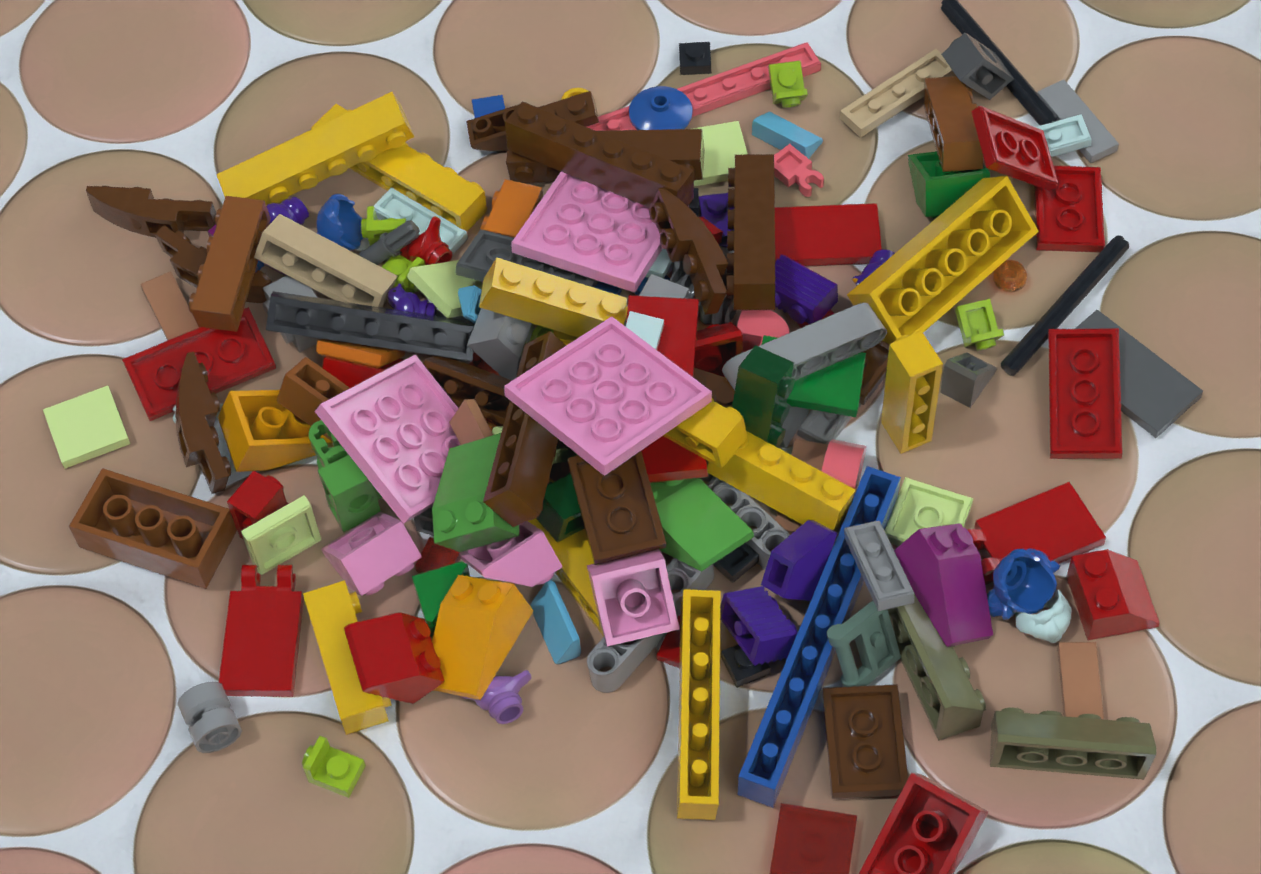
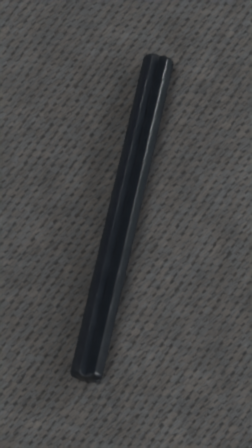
M943 0L941 2V10L961 34L967 33L996 53L1014 78L1006 85L1007 88L1040 126L1055 122L1058 117L961 3L958 0Z
M1115 236L1005 357L1001 362V368L1008 375L1014 376L1047 341L1049 329H1057L1129 249V242L1124 240L1123 236Z

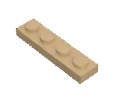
M935 49L840 110V119L861 138L924 97V78L953 77L956 74L943 58L942 53Z

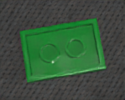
M763 335L762 344L777 339V337ZM860 352L795 380L793 390L787 398V403L794 407L856 417L866 353Z

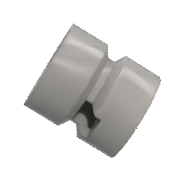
M218 682L201 683L184 692L179 698L178 707L186 725L189 726L188 730L197 751L202 753L219 751L228 747L240 737L242 729L234 711L230 709L231 704L222 684Z

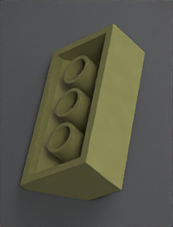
M915 594V603L888 609L901 655V662L938 741L980 727L986 705L979 689L974 690L969 681V667L963 657L958 658L953 648L955 646L947 647Z
M1004 708L1001 711H995L991 723L990 767L1144 780L1156 756V744L1150 723H1140L1138 719L1132 717H1121L1115 721L1103 720L1095 714L1067 717L1057 711H1043L1040 714L1024 713L1019 708Z

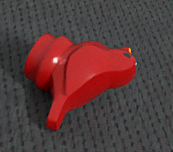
M434 216L427 230L420 234L417 239L400 250V255L411 262L420 257L424 260L425 265L451 261L453 252L445 242H441L440 238L441 219Z

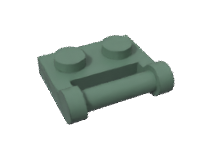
M873 600L845 623L833 625L827 630L829 643L835 647L843 673L841 676L843 687L867 686L901 658L888 609L878 611ZM854 639L862 662V666L858 669L856 668L849 645Z

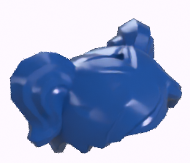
M342 194L332 195L318 212L316 220L317 234L350 251L358 249L363 240L361 231L362 218L353 208L355 202L348 200V197Z
M1015 549L1005 556L994 570V589L987 594L991 617L1002 616L1004 620H1008L1010 617H1013L1015 612L1033 614L1042 610L1046 602L1053 597L1056 591L1057 581L1053 573L1059 570L1060 565L1056 561L1050 562L1045 553L1035 549Z

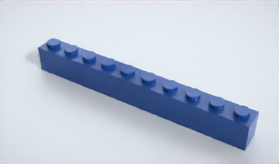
M866 466L738 776L737 795L774 808L836 653L835 647L829 643L827 630L833 625L845 623L850 618L864 583V579L845 540L844 528L880 520L885 531L898 497L901 477Z

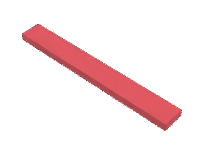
M808 42L680 87L677 90L683 92L689 98L693 110L692 117L771 89L768 71L770 64L801 60L802 74L805 77L821 71V62ZM629 106L598 117L599 123L587 126L595 131L637 130L630 121Z

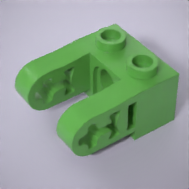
M322 420L315 422L309 429V439L318 457V474L325 491L328 507L342 531L345 532L380 512L378 500L382 496ZM327 434V436L331 437L334 447L329 448L326 441L320 436Z

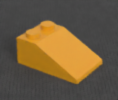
M280 390L229 391L217 418L236 472L271 470L316 455L309 439V429L311 426L277 402ZM324 435L320 436L326 441L329 448L334 447L331 440Z
M458 575L440 604L432 639L435 653L440 659V668L445 681L435 688L434 691L481 700L534 611L514 584Z

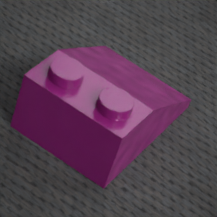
M961 523L918 529L894 550L915 596L947 647L985 640L993 636L980 553L973 543L972 535Z

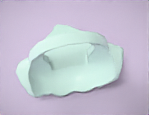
M1059 589L1055 591L1054 599L1051 598L1044 606L1049 608V610L1041 611L1038 614L1015 612L1016 627L1020 632L1032 635L1034 638L1049 641L1050 643H1056L1061 639L1069 627L1072 610L1068 600Z

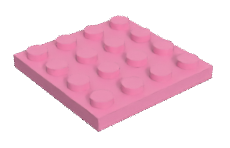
M560 172L511 243L512 253L634 293L663 249L660 243V233L656 224L650 219L648 207L564 172Z
M612 316L504 386L505 396L604 476L712 402V391Z
M413 355L321 403L315 410V413L403 524L433 506L449 449L460 445L449 423L459 408L419 358Z

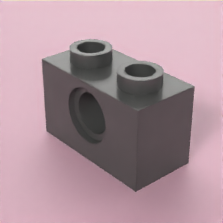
M967 33L955 39L949 48L941 54L961 82L989 100L1014 79L995 52Z

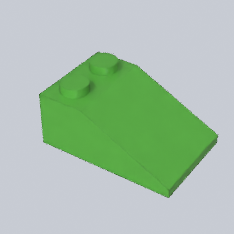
M501 433L449 449L432 507L435 544L463 552L520 536L519 525L512 527L483 502Z
M700 478L650 483L666 540V548L659 550L702 572L754 537L753 530Z

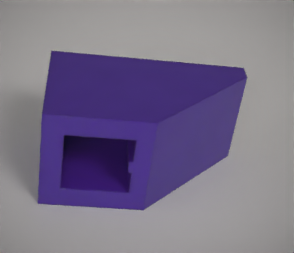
M814 520L806 521L771 551L761 585L782 598L811 601L832 551L837 532Z

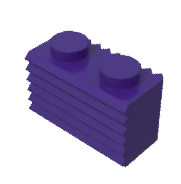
M781 255L775 262V308L782 309L784 313L787 312L799 324L804 322L812 324L821 320L838 302V284L787 256Z
M764 586L724 593L720 605V620L753 665L756 666L758 663L762 665L765 661L769 663L771 660L775 662L777 659L780 661L783 658L787 659L798 632L795 624L786 618V614L783 615L782 610H779L776 599L768 595V591H765Z

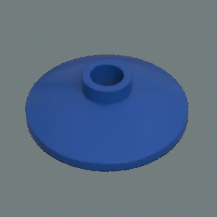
M656 86L641 91L633 98L629 106V118L637 130L685 129L689 125L693 113L689 98L683 92L667 86Z

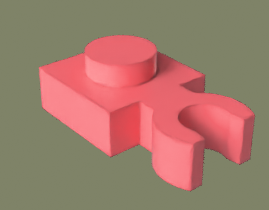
M788 144L774 155V176L788 188L797 183L800 193L805 197H810L812 187L809 183H814L819 188L824 186L823 175L818 171L812 170V161L791 144Z

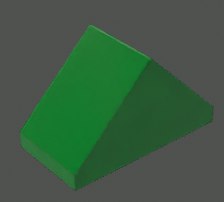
M462 561L412 576L420 608L430 628V637L432 638L440 604L458 575L470 576L468 564Z

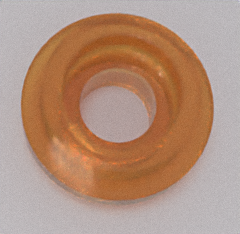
M1006 260L994 270L993 281L999 289L1006 292H1015L1025 286L1027 272L1020 262Z

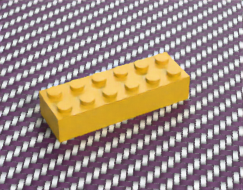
M1008 176L983 178L850 291L847 296L853 306L860 303H868L887 330L883 341L891 344L901 336H910L920 331L925 332L1039 231Z

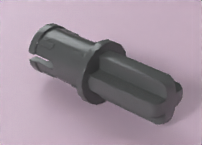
M411 220L406 221L392 232L381 234L380 240L367 249L362 250L360 256L376 265H379L390 256L396 257L400 254V250L419 237V227Z

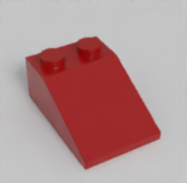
M911 772L859 874H953L969 850L989 811L926 776Z

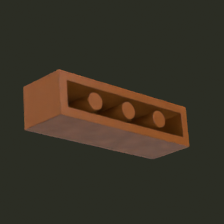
M957 76L924 78V109L943 172L983 169V154L971 113L972 110L977 108V104L973 103L972 89L967 88L966 84L961 82Z
M226 196L222 208L217 210L215 218L216 229L214 235L210 236L207 241V258L205 264H201L198 270L199 283L196 293L191 294L189 299V311L193 314L198 327L237 332L258 264V260L254 256L262 233L269 226L271 220L264 200Z
M305 357L285 374L277 402L312 426L315 422L321 420L315 413L319 405L350 388L312 360ZM323 434L326 438L332 441L331 437L327 436V434Z

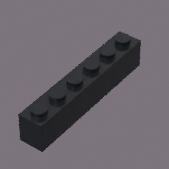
M273 291L270 296L266 324L267 331L472 361L474 352L467 345L475 325L471 321Z

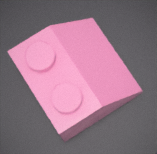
M381 511L321 549L349 588L361 596L364 594L372 595L384 587V581L394 575L400 576L409 572L415 566L414 562L422 558L402 521Z
M528 521L519 524L520 536L459 553L464 562L485 578L530 587L548 582L554 576V572L562 568L543 531Z
M659 549L597 565H587L592 592L607 647L679 630L665 559Z

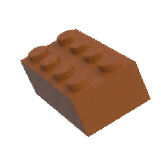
M104 468L101 469L69 525L80 548L207 589L237 532L229 508Z

